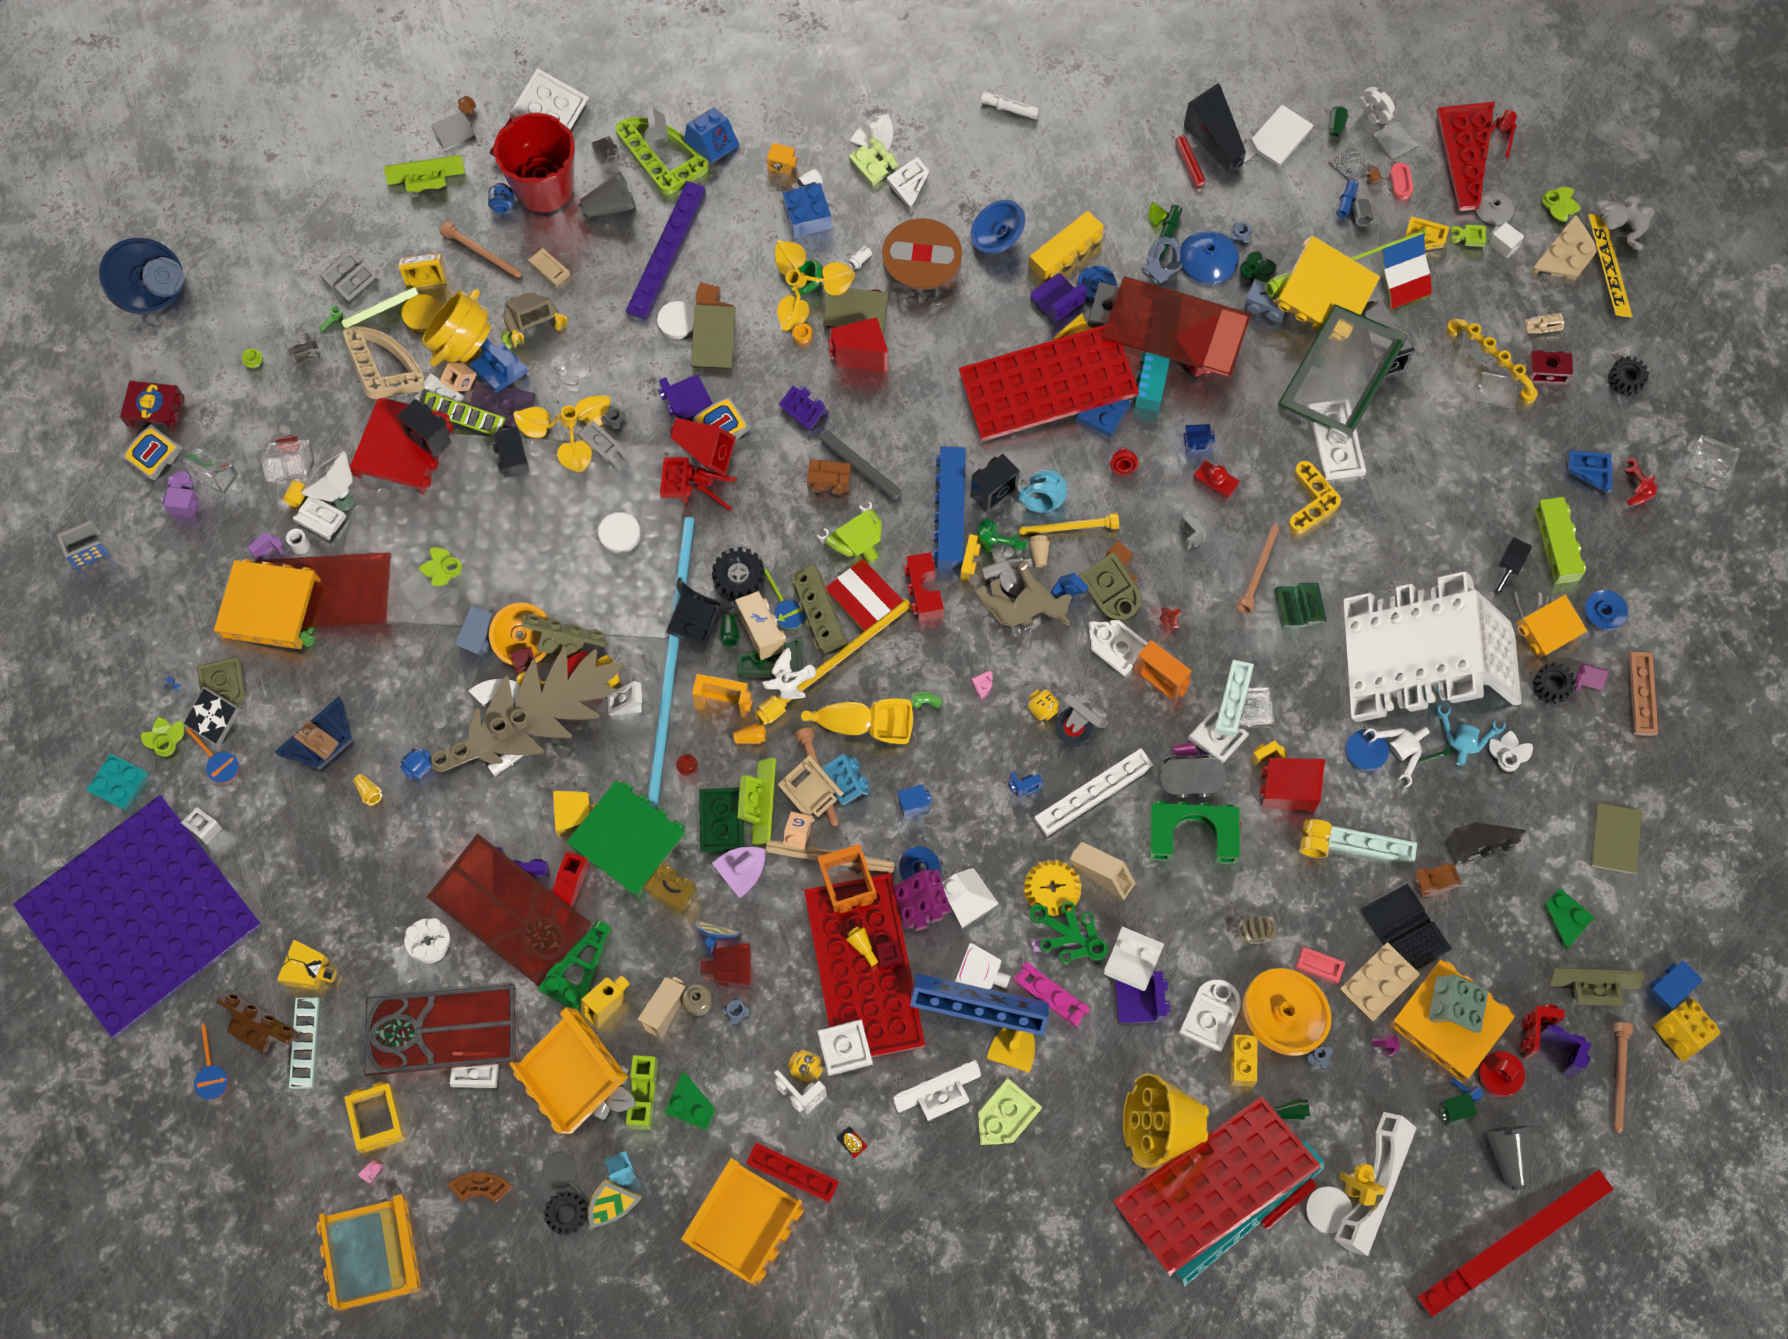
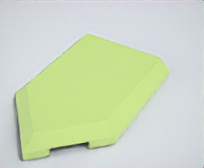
M1007 1078L978 1112L981 1145L1013 1143L1043 1107Z

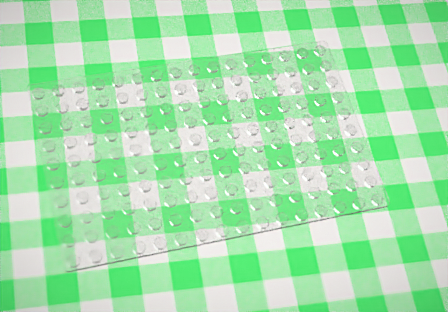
M450 434L452 443L440 454L438 468L436 471H433L431 485L429 489H426L424 495H421L416 488L363 474L361 479L356 477L352 497L355 499V504L350 509L333 613L335 619L462 627L471 605L496 615L498 611L507 605L529 603L540 608L549 619H555L568 625L576 624L584 629H597L606 634V636L651 639L669 638V634L665 633L672 615L684 503L681 498H661L659 493L663 458L685 457L689 459L690 454L682 447L620 444L621 448L632 459L629 463H626L618 454H615L613 458L622 466L620 471H616L591 449L592 458L589 466L583 472L577 473L562 466L557 458L559 447L564 443H570V441L522 438L530 472L505 478L504 472H499L496 460L500 459L499 453L495 454L492 442L495 441L494 436ZM616 512L627 513L637 520L640 527V539L637 545L630 551L613 553L601 544L598 536L599 526L602 520L610 514ZM433 547L446 549L451 557L457 558L462 564L461 573L457 577L451 578L448 584L440 587L432 586V578L423 575L419 570L422 564L432 560L430 548ZM449 566L448 570L453 571L455 567Z

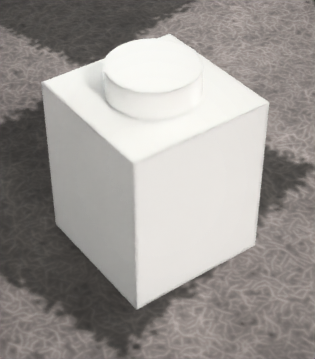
M1505 222L1501 227L1497 226L1491 232V240L1488 245L1507 259L1520 247L1524 236Z

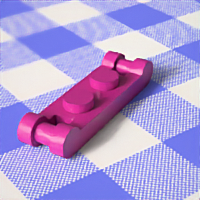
M1025 961L1021 966L1022 970L1019 974L1013 976L1012 981L1037 1000L1048 1002L1050 1010L1077 1028L1081 1023L1080 1019L1083 1015H1087L1090 1008L1035 969L1029 962ZM1028 975L1034 978L1031 983L1025 980ZM1071 1006L1076 1009L1073 1014L1068 1012Z

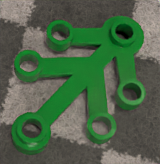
M1065 901L1061 906V912L1066 915L1069 927L1050 917L1045 906L1037 904L1031 908L1029 918L1033 923H1043L1064 935L1053 939H1042L1039 944L1042 952L1049 953L1052 948L1077 943L1083 946V948L1073 951L1067 949L1061 951L1059 961L1062 964H1069L1074 959L1086 956L1096 961L1106 956L1108 947L1106 942L1097 936L1094 926L1095 918L1092 913L1086 912L1080 918L1081 924L1087 930L1088 938L1080 933L1073 902ZM1065 905L1071 906L1072 911H1070V912L1066 911V910L1064 909V906H1065ZM1035 912L1041 913L1042 918H1040V919L1035 918V917H1034V913H1035ZM1085 916L1091 918L1090 923L1084 921ZM1048 942L1050 948L1045 949L1042 944ZM1092 947H1099L1100 952H1093ZM1062 954H1068L1070 959L1064 960Z

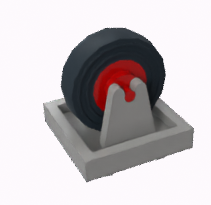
M1078 693L1068 694L1064 701L1071 707L1059 714L1056 720V731L1063 742L1078 746L1086 743L1092 737L1094 726L1105 728L1110 721L1106 718L1107 714L1102 709L1090 706L1091 701L1084 695H1079Z

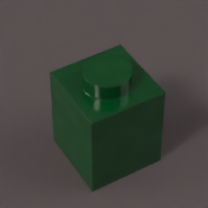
M1470 1093L1444 1099L1439 1103V1116L1442 1121L1445 1120L1446 1126L1472 1120L1478 1115Z

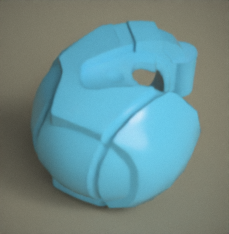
M1042 470L1030 477V486L1020 488L1017 498L1031 511L1038 513L1051 512L1060 507L1065 501L1068 492L1067 482L1061 474L1054 470ZM1037 493L1040 495V498L1035 499L1030 494Z

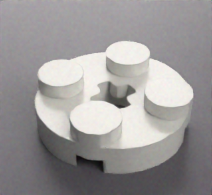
M1369 87L1361 94L1358 104L1368 115V120L1372 124H1386L1395 116L1393 115L1395 111L1394 103L1385 92L1381 94L1376 91L1379 88Z
M436 918L419 920L407 928L404 943L411 958L425 964H430L441 960L445 956L448 947H450L451 939L448 929ZM427 936L434 938L429 946L426 943H421Z

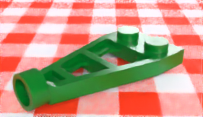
M597 919L592 929L550 969L538 991L565 1007L579 1011L581 999L590 992L607 937L612 928ZM596 932L601 933L602 936H597ZM586 945H591L595 948V953L589 963L578 958V954ZM572 964H579L584 968L582 981L578 985L563 978L564 971Z

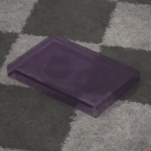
M476 381L469 406L505 417L506 420L503 427L512 429L517 428L514 412L533 407L536 395L533 392L505 387L495 393L486 383Z

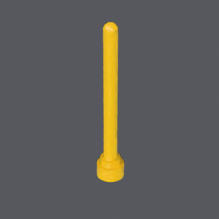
M1116 512L1109 513L1105 518L1023 526L1019 528V533L1027 535L1102 526L1113 530L1119 529V517Z

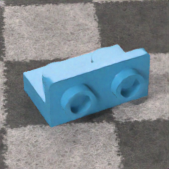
M842 754L823 766L824 771L844 792L842 796L835 792L841 805H846L862 794H870L868 789L869 783L860 773L859 762L855 757Z

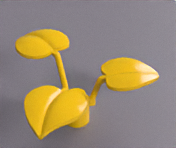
M777 240L775 246L777 268L783 275H786V282L793 286L792 290L796 294V297L792 295L785 296L778 304L777 315L781 330H792L794 326L804 323L808 318L809 304L804 300H800L801 296L798 288H802L807 280L824 282V289L828 294L839 296L848 290L855 278V272L852 268L840 262H832L823 268L822 274L824 278L807 276L799 270V267L803 266L806 261L804 248L795 242Z
M591 396L580 400L575 407L571 405L564 406L561 414L558 413L551 423L550 414L541 407H530L521 411H515L514 419L519 430L530 438L544 437L546 435V428H552L560 420L564 427L569 428L570 443H564L559 447L557 451L558 461L569 470L577 473L583 472L591 462L592 451L582 440L574 443L573 427L577 424V419L579 421L584 420L586 424L593 420L597 425H603L601 419L609 408L610 396Z

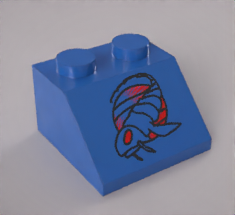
M714 107L686 125L684 142L711 164L739 147L738 140L728 118Z

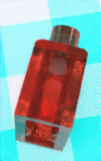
M750 943L714 949V960L701 961V974H714V983L717 986L751 990Z

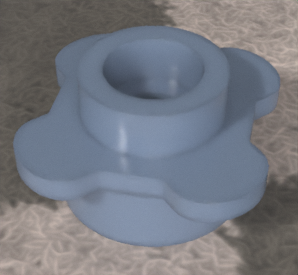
M1245 222L1235 223L1233 225L1234 231L1230 235L1231 239L1242 240L1244 243L1249 242V234L1252 232V227Z
M738 997L723 1007V1013L730 1017L732 1024H738L740 1019L750 1014L749 1008L745 1007L742 999Z
M1319 1045L1310 1052L1307 1060L1311 1064L1327 1068L1330 1064L1328 1060L1330 1055L1333 1054V1050L1330 1046L1324 1047Z

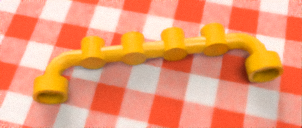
M1453 318L1448 322L1446 331L1449 335L1459 336L1462 330H1465L1468 339L1477 341L1484 353H1490L1496 359V364L1499 367H1505L1511 372L1513 380L1523 383L1525 387L1519 395L1523 403L1531 404L1535 401L1538 392L1532 381L1525 375V366L1522 364L1514 365L1510 361L1511 354L1508 351L1503 350L1500 352L1495 347L1496 340L1494 338H1485L1481 335L1480 325L1476 323L1470 325L1467 321Z

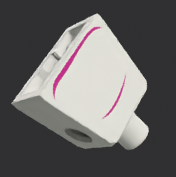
M970 943L955 982L992 990L994 984L1007 988L1011 976L999 972L1002 962L1000 959Z

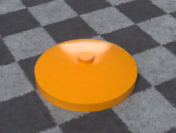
M1270 969L1259 974L1246 989L1243 999L1245 1020L1254 1036L1269 1049L1284 1055H1304L1315 1050L1326 1039L1331 1028L1330 1006L1322 990L1307 976L1291 969Z

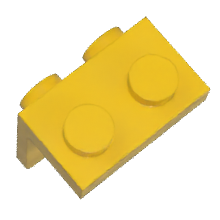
M1693 998L1687 999L1653 1025L1655 1030L1682 1062L1696 1054L1721 1034L1716 1023L1708 1017L1701 1005Z

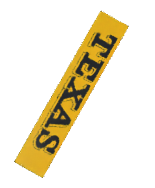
M1588 214L1615 314L1633 318L1609 230L1600 219V215Z

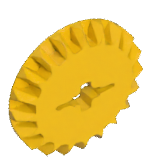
M1048 859L1047 861L1039 862L1027 873L1024 881V894L1031 907L1040 904L1046 907L1049 916L1063 915L1061 906L1065 901H1071L1074 905L1078 903L1081 896V882L1074 868H1071L1067 863ZM1050 882H1054V885L1059 886L1055 892L1046 888L1050 885ZM1064 906V909L1069 912L1070 910H1072L1071 906Z

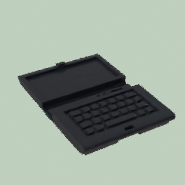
M1407 882L1361 907V911L1383 945L1388 942L1416 970L1452 950L1435 922H1431L1425 912V908Z

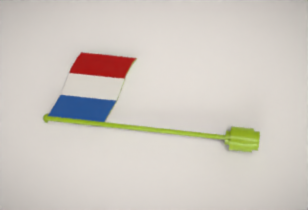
M1421 229L1420 232L1351 257L1352 260H1357L1382 250L1383 271L1390 300L1389 311L1431 295V275L1425 255L1424 236L1427 234L1426 229ZM1289 272L1271 278L1266 283L1265 287L1269 297H1279L1290 276Z

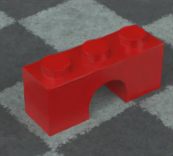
M931 552L906 556V564H903L905 577L909 576L910 583H907L909 596L913 595L914 602H911L913 615L917 614L918 621L944 617L940 590L928 591L922 587L925 581L935 579V567Z

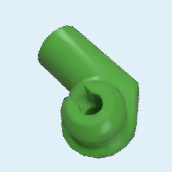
M928 691L918 692L912 695L911 704L913 707L919 708L922 703H928L939 709L943 699Z

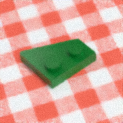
M1560 888L1544 905L1548 916L1552 918L1555 931H1558L1561 936L1562 945L1566 950L1595 918Z
M682 1072L664 1113L707 1132L716 1109L688 1075Z

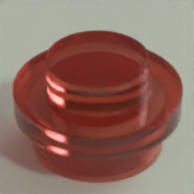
M690 754L680 756L676 762L678 772L684 776L694 774L698 768L697 759Z

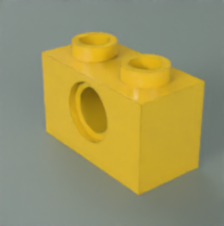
M1234 1035L1231 1039L1230 1085L1254 1087L1257 1082V1038L1249 1035Z

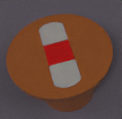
M911 219L897 225L887 235L882 248L883 264L886 272L899 284L917 290L933 289L957 277L961 267L962 247L957 235L947 225L933 219Z

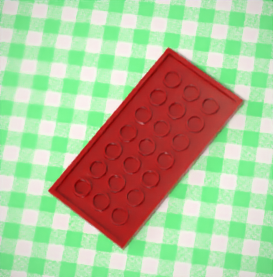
M891 873L871 877L876 890V899L873 900V903L865 906L858 904L852 906L851 910L843 913L839 911L834 912L826 886L804 889L829 1028L862 1020L871 1058L925 1048L926 1046L919 1010L916 1007L910 1006L913 980ZM864 878L832 884L837 902L868 892ZM858 926L860 929L865 928L872 952L878 961L876 945L898 940L903 964L881 969L880 962L871 967L865 956L846 940L849 938L847 933Z

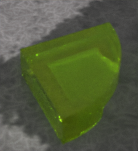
M1153 201L1149 208L1148 219L1155 229L1167 218L1168 212Z

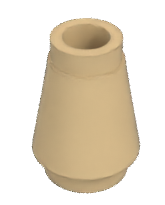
M1038 535L1031 537L1029 546L1034 567L1047 566L1050 544L1047 536Z

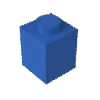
M923 784L898 791V801L904 818L929 811V803L932 802L929 790H924Z

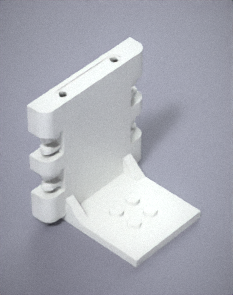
M1466 571L1438 577V587L1431 588V600L1427 599L1425 589L1418 591L1412 584L1396 587L1397 596L1390 598V609H1387L1384 598L1377 601L1376 597L1371 593L1344 599L1351 716L1354 721L1361 722L1385 717L1387 711L1394 710L1395 697L1398 699L1400 709L1406 708L1410 712L1427 709L1429 703L1435 702V689H1439L1442 701L1448 699L1451 703H1458L1482 698L1484 695L1483 685H1489L1513 706L1522 704L1514 624L1477 590H1474L1473 580Z

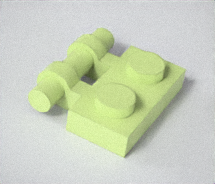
M875 137L869 141L873 146L871 149L863 145L849 155V160L872 186L888 176V171L886 170L888 166L893 170L899 166L895 161V156L892 153H888L885 145ZM878 154L883 158L880 162L875 157Z

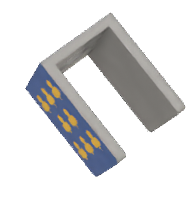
M88 521L57 534L65 558L74 569L109 554L101 541L71 552L70 547L101 535L100 530L93 521Z

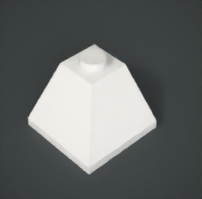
M342 451L319 466L301 493L305 496L330 502L338 497L344 498L350 491L348 487L353 481L346 453Z
M974 868L956 873L942 882L951 914L961 928L998 905V902Z

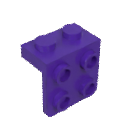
M1057 273L1032 291L1030 298L1056 323L1061 318L1067 316L1073 309L1084 303L1087 288L1082 283L1074 288L1062 274Z
M698 375L689 377L671 386L666 377L659 380L660 388L657 389L660 398L666 401V409L670 417L673 416L674 419L689 420L713 404Z
M1163 971L1153 972L1145 991L1116 980L1118 1020L1121 1024L1165 1021L1167 1014H1170L1169 1000H1165V992H1168L1167 978H1163Z
M1554 1024L1551 1026L1547 1025L1540 1031V1041L1570 1054L1563 1070V1075L1571 1078L1576 1073L1580 1074L1583 1068H1587L1591 1058L1588 1053L1592 1044L1587 1042L1583 1036L1566 1033L1562 1027Z

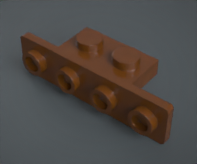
M228 993L217 999L216 1003L233 1012L227 1032L261 1053L268 1051L272 1037L284 1044H289L300 1038L301 1034L295 1031L293 1027L285 1025L273 1015L267 1014L256 1005L248 1003L238 994Z

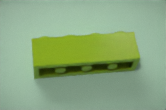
M1565 497L1540 500L1535 507V512L1554 583L1580 581L1586 572V565L1580 556V543L1575 538L1576 529L1574 523H1571L1570 506L1566 504Z

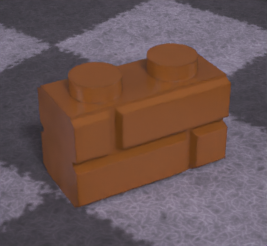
M810 459L807 489L817 493L823 492V490L831 491L837 495H841L844 492L848 493L851 463Z

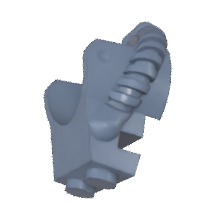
M1161 237L1155 240L1148 251L1147 263H1143L1140 267L1143 270L1142 273L1151 278L1150 281L1154 284H1161L1163 281H1167L1170 275L1179 271L1182 267V264L1179 262L1181 261L1179 247H1177L1179 243L1174 237ZM1164 244H1169L1172 247L1173 257L1170 264L1162 268L1159 263V257L1165 249Z

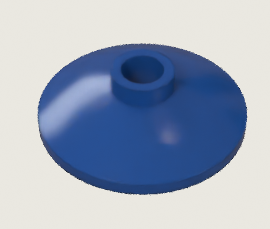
M1600 590L1591 594L1587 599L1585 614L1588 620L1597 628L1613 630L1620 627L1626 621L1628 608L1624 599L1617 593L1609 590ZM1601 611H1606L1607 615H1604Z
M915 846L908 849L902 855L899 862V871L902 879L906 880L922 871L921 863L926 866L925 870H939L941 876L939 858L932 850L923 846Z

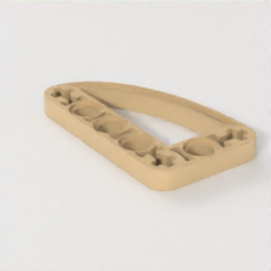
M353 326L344 329L345 346L367 397L379 399L418 392L424 388V375L409 352L396 340L383 332L368 327ZM365 340L377 343L389 350L402 362L409 373L381 377ZM355 348H362L363 350H361V351H355V350H353V349H355ZM360 361H367L368 363H366V364H360V363H358V362H360ZM366 374H372V375H374V376H373V377H365L364 375H366ZM391 384H399L400 386H398V387H392V386H390V385H391Z

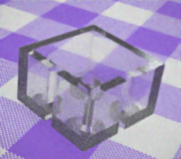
M1701 434L1693 445L1681 480L1700 486L1702 483L1704 484L1703 488L1722 494L1730 484L1741 449Z
M310 439L269 443L265 450L266 452L261 457L266 482L273 481V483L284 482L286 478H289V480L294 479V481L305 480L308 478L315 463Z

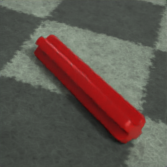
M1184 135L1178 136L1175 143L1196 187L1203 186L1205 178L1188 140Z
M1309 1179L1266 1215L1260 1224L1265 1229L1271 1228L1317 1188L1314 1180Z

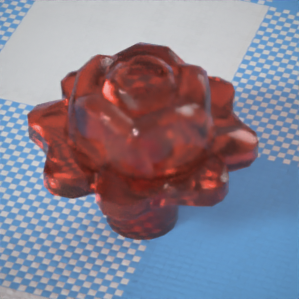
M1162 607V614L1160 615L1162 623L1167 627L1178 628V616L1182 614L1180 608L1176 607L1174 610H1171L1167 607Z

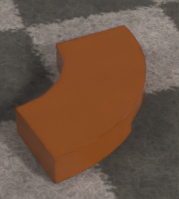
M489 1172L466 1173L447 1183L462 1202L472 1197L481 1196L497 1203L513 1188L505 1179Z

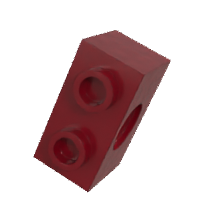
M1535 350L1531 351L1526 360L1527 376L1534 383L1568 384L1573 376L1572 353Z

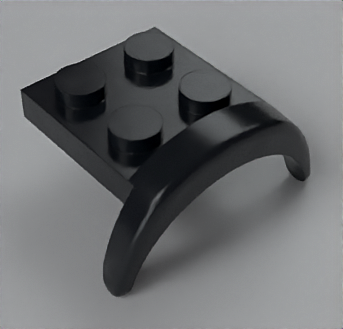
M678 577L676 587L680 596L665 633L705 649L719 613L732 610L736 602L719 601L701 595L688 587L681 577Z

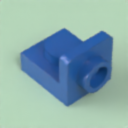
M1075 573L1059 577L1051 590V594L1055 598L1065 594L1075 596L1085 593L1089 586Z
M1011 772L1008 781L1011 792L1016 793L1018 799L1042 789L1043 785L1040 774L1025 776L1019 782L1015 772Z

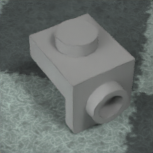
M1188 512L1182 517L1180 524L1190 536L1185 543L1187 550L1192 546L1197 547L1204 540L1203 536L1205 533L1200 520Z

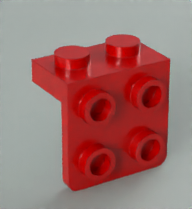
M1553 1004L1537 1005L1526 1016H1523L1521 1027L1522 1030H1525V1033L1520 1043V1051L1523 1052V1058L1529 1059L1539 1051L1540 1027L1558 1024L1564 1019V1009H1558V1006Z

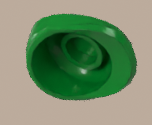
M807 260L803 266L799 267L800 272L807 276L824 278L822 274L824 267L816 260ZM807 280L802 288H798L799 294L809 293L817 289L823 282Z

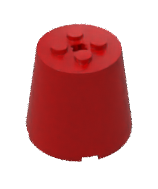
M544 113L520 115L512 119V122L505 128L502 127L495 138L494 156L498 167L518 201L525 208L535 212H551L565 205L570 199L574 188L575 143L570 129L561 123L558 118Z

